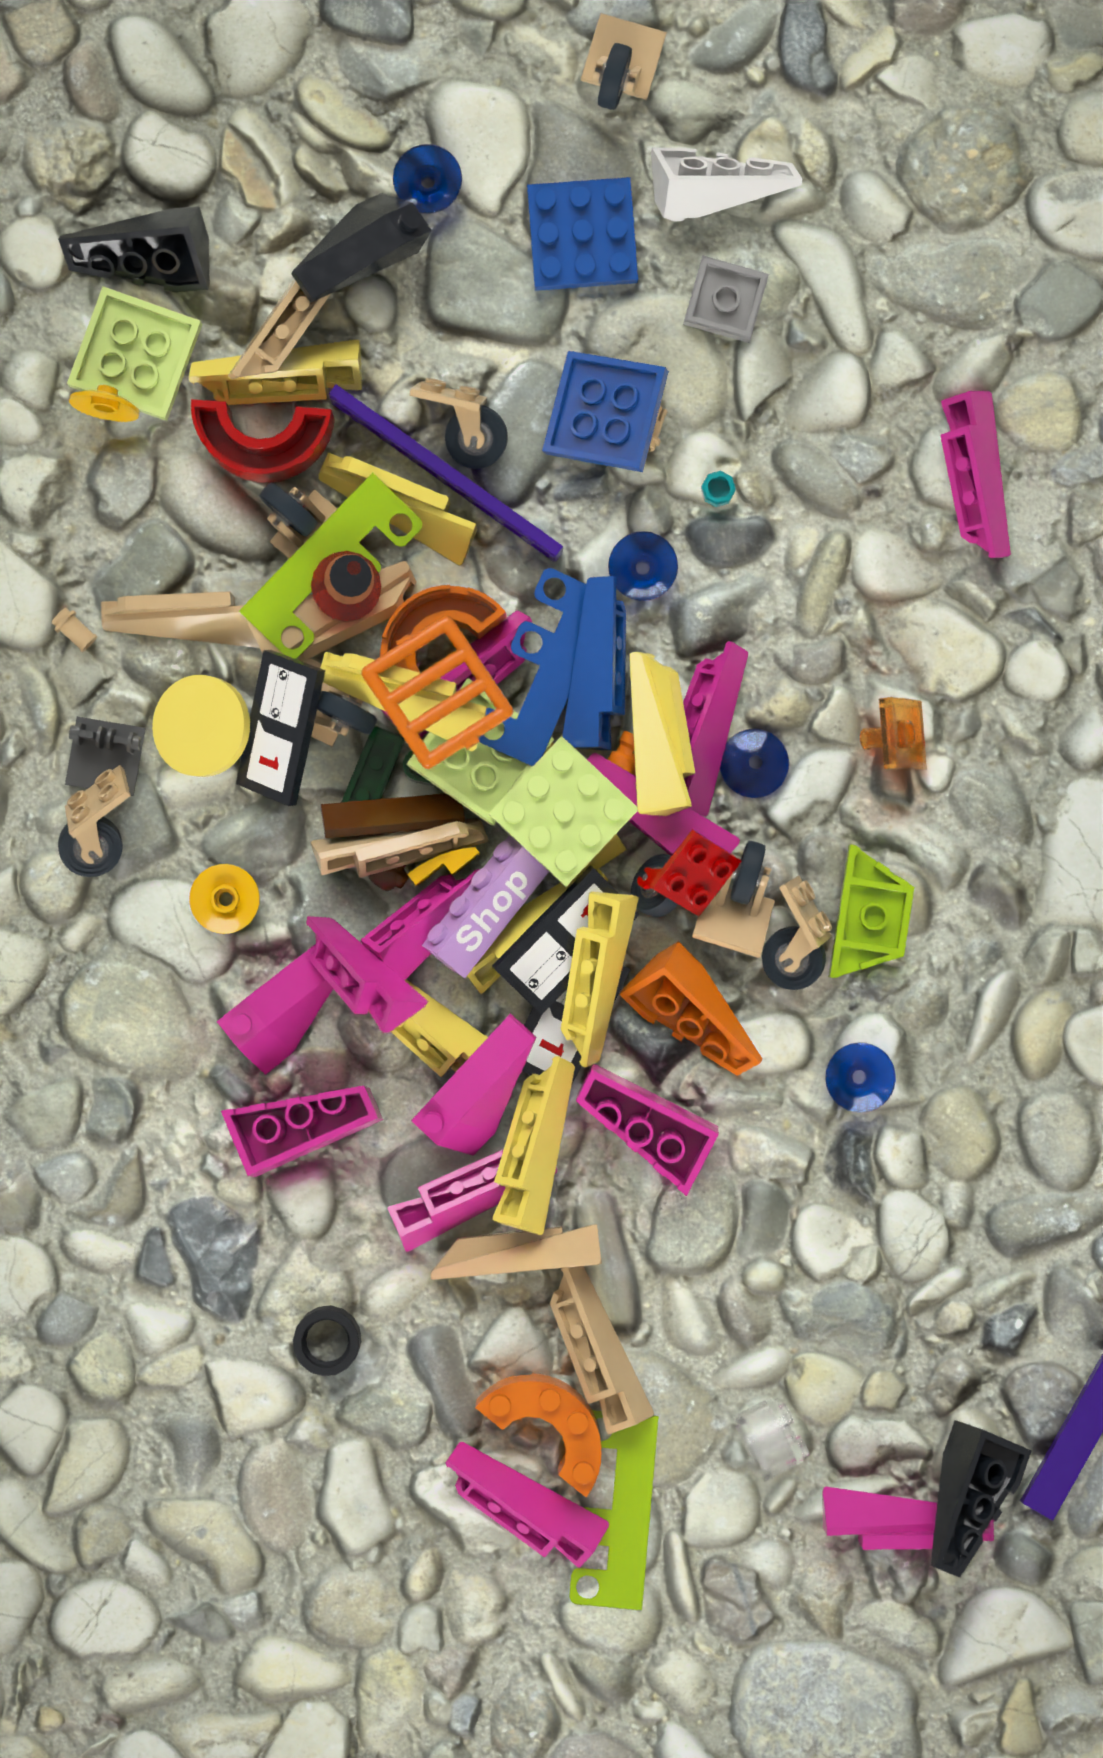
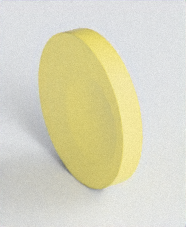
M208 675L184 677L172 684L164 692L156 706L152 727L154 742L163 760L174 770L185 775L197 777L218 775L234 765L245 750L250 733V716L247 705L236 688L220 678Z

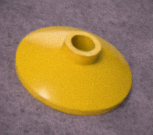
M98 385L97 390L75 392L69 398V403L72 407L95 418L117 422H131L139 418V409L128 400L118 396V390L111 386Z
M218 864L205 869L197 876L190 890L189 903L192 914L200 925L215 933L230 934L242 930L251 923L259 908L260 894L255 880L247 871L231 864ZM226 892L230 893L233 898L232 903L228 906H224L220 901L221 895Z

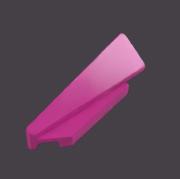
M967 391L941 400L951 431L940 434L960 535L969 543H976L986 550L990 558L1008 557L1011 552L992 393L990 391Z
M515 611L481 639H476L470 644L496 684L501 682L525 661L524 658L514 654L511 650V643L519 625L525 621L532 623L531 618L521 611ZM525 632L520 638V645L526 652L527 649L524 647ZM465 662L440 677V679L456 683V692L459 691L467 678L472 681L476 680ZM382 710L384 715L392 722L388 714ZM424 730L418 735L422 738L428 731Z

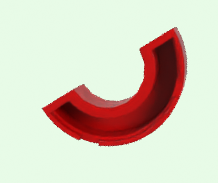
M191 399L193 424L197 435L209 454L228 472L253 482H279L304 472L322 455L334 429L335 418L331 409L296 407L293 419L284 431L270 438L257 439L244 435L234 427L232 411L225 401Z

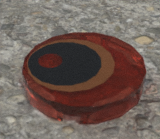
M351 551L332 553L321 560L313 572L310 585L313 601L319 610L331 619L342 622L359 620L369 614L379 601L382 588L379 573L373 563L363 555Z

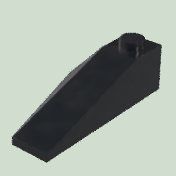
M381 193L356 204L297 265L291 275L312 303L419 253L432 230L413 202Z
M200 206L166 209L61 235L58 239L69 271L108 279L112 276L133 280L132 284L144 286L145 283L164 286V290L175 293L208 290L210 287L209 236Z
M954 1420L942 1457L930 1566L957 1577L962 1576L982 1545V1534L991 1520L995 1522L1002 1514L999 1507L1008 1493L1014 1494L1020 1486L1032 1450L986 1430Z

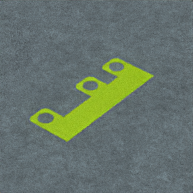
M372 472L239 612L284 655L294 659L298 658L313 642L314 633L293 611L324 580L328 564L341 555L355 554L368 560L375 578L381 570V565L359 542L376 526L396 546L403 547L421 530V519ZM396 514H405L411 519L412 529L405 536H396L390 530V520ZM289 626L298 627L304 635L302 645L296 649L287 648L281 641L283 630Z
M592 1410L596 1419L603 1418L602 1411ZM652 1416L634 1426L614 1432L607 1440L601 1441V1448L617 1449L612 1510L583 1508L607 1520L609 1523L608 1529L598 1544L599 1546H609L607 1570L576 1568L573 1570L569 1597L574 1604L642 1610L659 1416ZM583 1576H592L599 1583L598 1593L592 1598H583L577 1592V1582Z

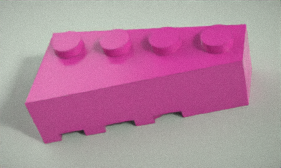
M597 1064L591 1066L577 1093V1103L610 1131L618 1135L626 1142L628 1147L647 1160L656 1171L676 1185L677 1189L685 1196L688 1195L719 1135L717 1125Z
M364 1085L221 1111L247 1176L251 1177L264 1174L383 1120L371 1089Z

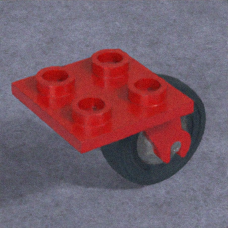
M692 829L672 856L658 854L643 863L635 874L630 893L631 895L638 896L637 909L648 916L662 917L674 910L677 905H680L700 917L742 861Z

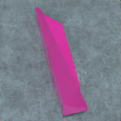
M730 641L725 644L724 652L714 660L706 658L697 664L683 701L695 774L685 777L684 781L692 805L689 808L701 816H707L709 813L748 659V652Z
M592 753L587 760L637 806L636 776L601 755ZM690 808L668 816L640 814L637 811L629 820L632 825L670 856L674 854L692 829L730 853L740 843L738 837Z
M480 869L474 870L467 878L456 880L452 874L440 876L361 939L362 944L403 980H406L431 954L422 946L427 939L429 931L441 922L449 912L452 902L464 893L471 884L474 874Z
M307 917L306 924L315 932L316 947L309 949L310 962L354 1014H367L369 1010L383 1033H390L426 1006L428 1001L333 918Z
M503 1150L418 1187L420 1198L387 1207L406 1252L499 1204L506 1187L494 1181Z
M464 1442L458 1443L445 1462L447 1467H450L457 1473L458 1479L455 1487L460 1496L543 1557H546L555 1547L574 1565L580 1568L594 1553L609 1527L607 1520Z
M828 1486L823 1488V1529L827 1536L858 1534V1542L863 1550L932 1549L937 1510L936 1502ZM992 1520L982 1534L983 1541H994V1521Z

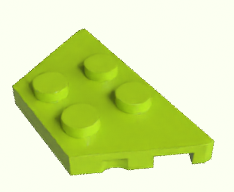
M853 844L848 845L828 975L830 978H837L886 961H891L903 957L905 953L915 887L892 873L889 868L879 861L877 862L860 850L861 848Z

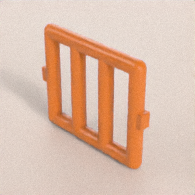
M450 616L441 617L412 637H409L408 634L396 641L397 646L366 665L361 671L362 677L425 769H431L463 747L467 750L479 743L478 738L513 715V707ZM445 633L456 651L390 692L379 674ZM465 662L476 680L410 722L398 704ZM485 692L496 709L430 752L418 734Z

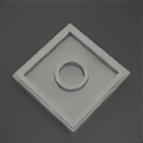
M702 256L683 325L750 343L769 274Z

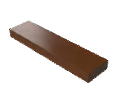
M446 793L321 804L325 838L426 830L455 821L465 823L463 805Z

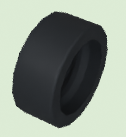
M332 1305L317 1307L308 1312L296 1327L293 1337L294 1354L300 1365L310 1373L320 1376L337 1375L348 1369L358 1355L362 1342L360 1327L355 1318L342 1308ZM319 1321H335L347 1333L348 1345L346 1351L334 1361L325 1362L315 1358L307 1347L306 1338L308 1331Z

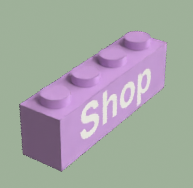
M508 836L505 841L498 844L487 864L474 874L471 884L464 893L452 902L449 912L441 922L429 931L427 939L422 946L450 970L466 978L549 871L514 838Z

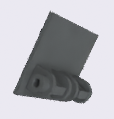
M77 716L75 726L71 725L69 731V739L73 740L65 785L88 789L95 784L96 778L102 772L108 769L114 770L121 765L125 770L130 796H134L146 728Z

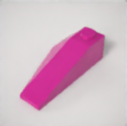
M308 949L231 1009L217 1023L236 1047L266 1075L295 1051L326 999L332 993L333 988L310 962Z
M510 1013L411 1121L436 1145L474 1156L497 1131L505 1108L513 1094V1089L537 1037Z

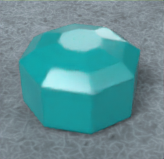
M723 471L708 474L701 486L704 501L714 507L729 504L736 491L733 477Z

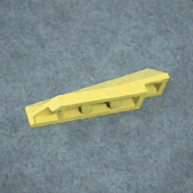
M591 864V866L606 881H608L607 877L602 873V871L595 864ZM590 865L586 866L567 887L560 882L518 910L467 975L480 994L484 993L501 976L492 965Z
M590 892L588 898V928L581 927L576 931L561 1031L566 1040L573 1041L581 1055L579 1062L583 1067H589L598 1063L601 1058L638 904V896Z

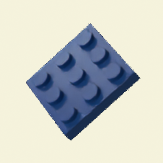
M630 177L527 185L535 291L638 283Z
M568 351L542 451L546 455L643 472L669 371L663 366Z

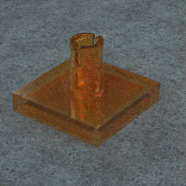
M897 697L879 698L881 727L863 728L861 730L860 742L864 750L882 748L884 769L904 771L927 770L922 701Z

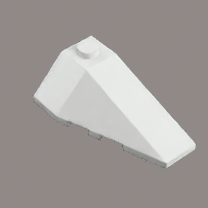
M652 148L651 150L655 203L663 218L672 221L702 217L802 185V177L793 163L753 157L747 159L746 163H741L733 158H729L728 154L718 152L715 159L696 156L697 149Z

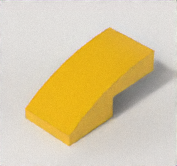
M476 847L453 850L424 862L407 875L416 886H419L444 865L454 876L479 856L480 852Z

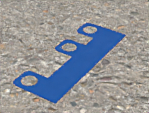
M553 568L543 571L534 591L535 598L546 605L562 611L563 614L554 633L528 621L522 622L519 625L511 643V650L514 654L540 667L517 719L510 717L502 722L504 725L502 737L497 740H490L484 734L479 737L480 743L532 767L543 756L569 697L586 590L585 583ZM550 578H558L565 584V594L558 600H552L544 593V584ZM527 631H534L542 638V647L536 653H527L520 645V638ZM487 708L486 715L494 711V709Z

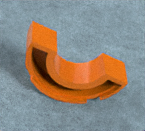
M440 585L422 590L403 602L389 619L382 635L379 656L381 657L397 646L396 641L408 634L409 637H412L443 616L452 617L458 627L469 630L478 639H481L507 619L506 611L491 597L470 587ZM420 649L396 663L395 666L420 673L418 669V653Z
M532 1373V1375L511 1376L500 1380L486 1389L476 1399L475 1408L502 1430L513 1421L525 1417L541 1418L551 1423L562 1435L565 1444V1453L558 1465V1475L583 1496H588L597 1480L601 1466V1437L596 1417L587 1401L578 1391L557 1378Z

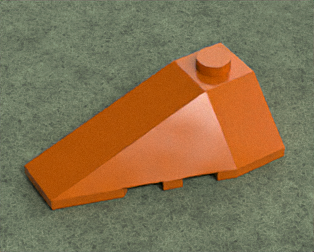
M679 941L655 955L619 994L642 1018L652 1024L657 1020L673 1030L671 1036L680 1041L686 1038L701 1047L702 1055L736 1076L760 1064L763 1059L704 966Z

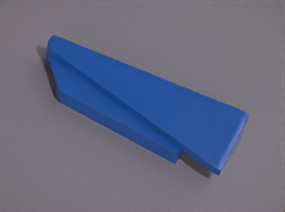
M615 576L590 577L586 583L562 735L575 749L611 750L610 715H625L626 609L623 601L616 600L617 579Z

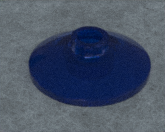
M422 144L412 147L398 159L393 171L395 192L398 198L413 202L420 213L432 214L448 208L460 193L462 186L460 165L448 150L438 145ZM430 178L435 183L431 188H425L422 186V182Z
M647 531L634 532L623 537L614 546L609 557V576L616 577V589L627 598L636 601L654 600L664 595L672 587L678 572L677 556L670 543L660 535ZM639 563H646L649 566V571L646 574H639L636 566Z
M747 729L735 734L727 741L721 760L720 772L726 785L735 793L747 798H761L772 794L783 784L789 769V758L785 746L775 735L761 729ZM758 756L762 761L761 767L758 769L752 768L749 765L750 757Z
M857 1042L845 1045L834 1053L826 1068L825 1082L830 1096L839 1106L848 1111L865 1113L876 1110L887 1102L895 1087L896 1074L891 1059L882 1049L869 1043ZM857 1070H861L865 1074L864 1081L859 1084L855 1083L852 1078L853 1073Z

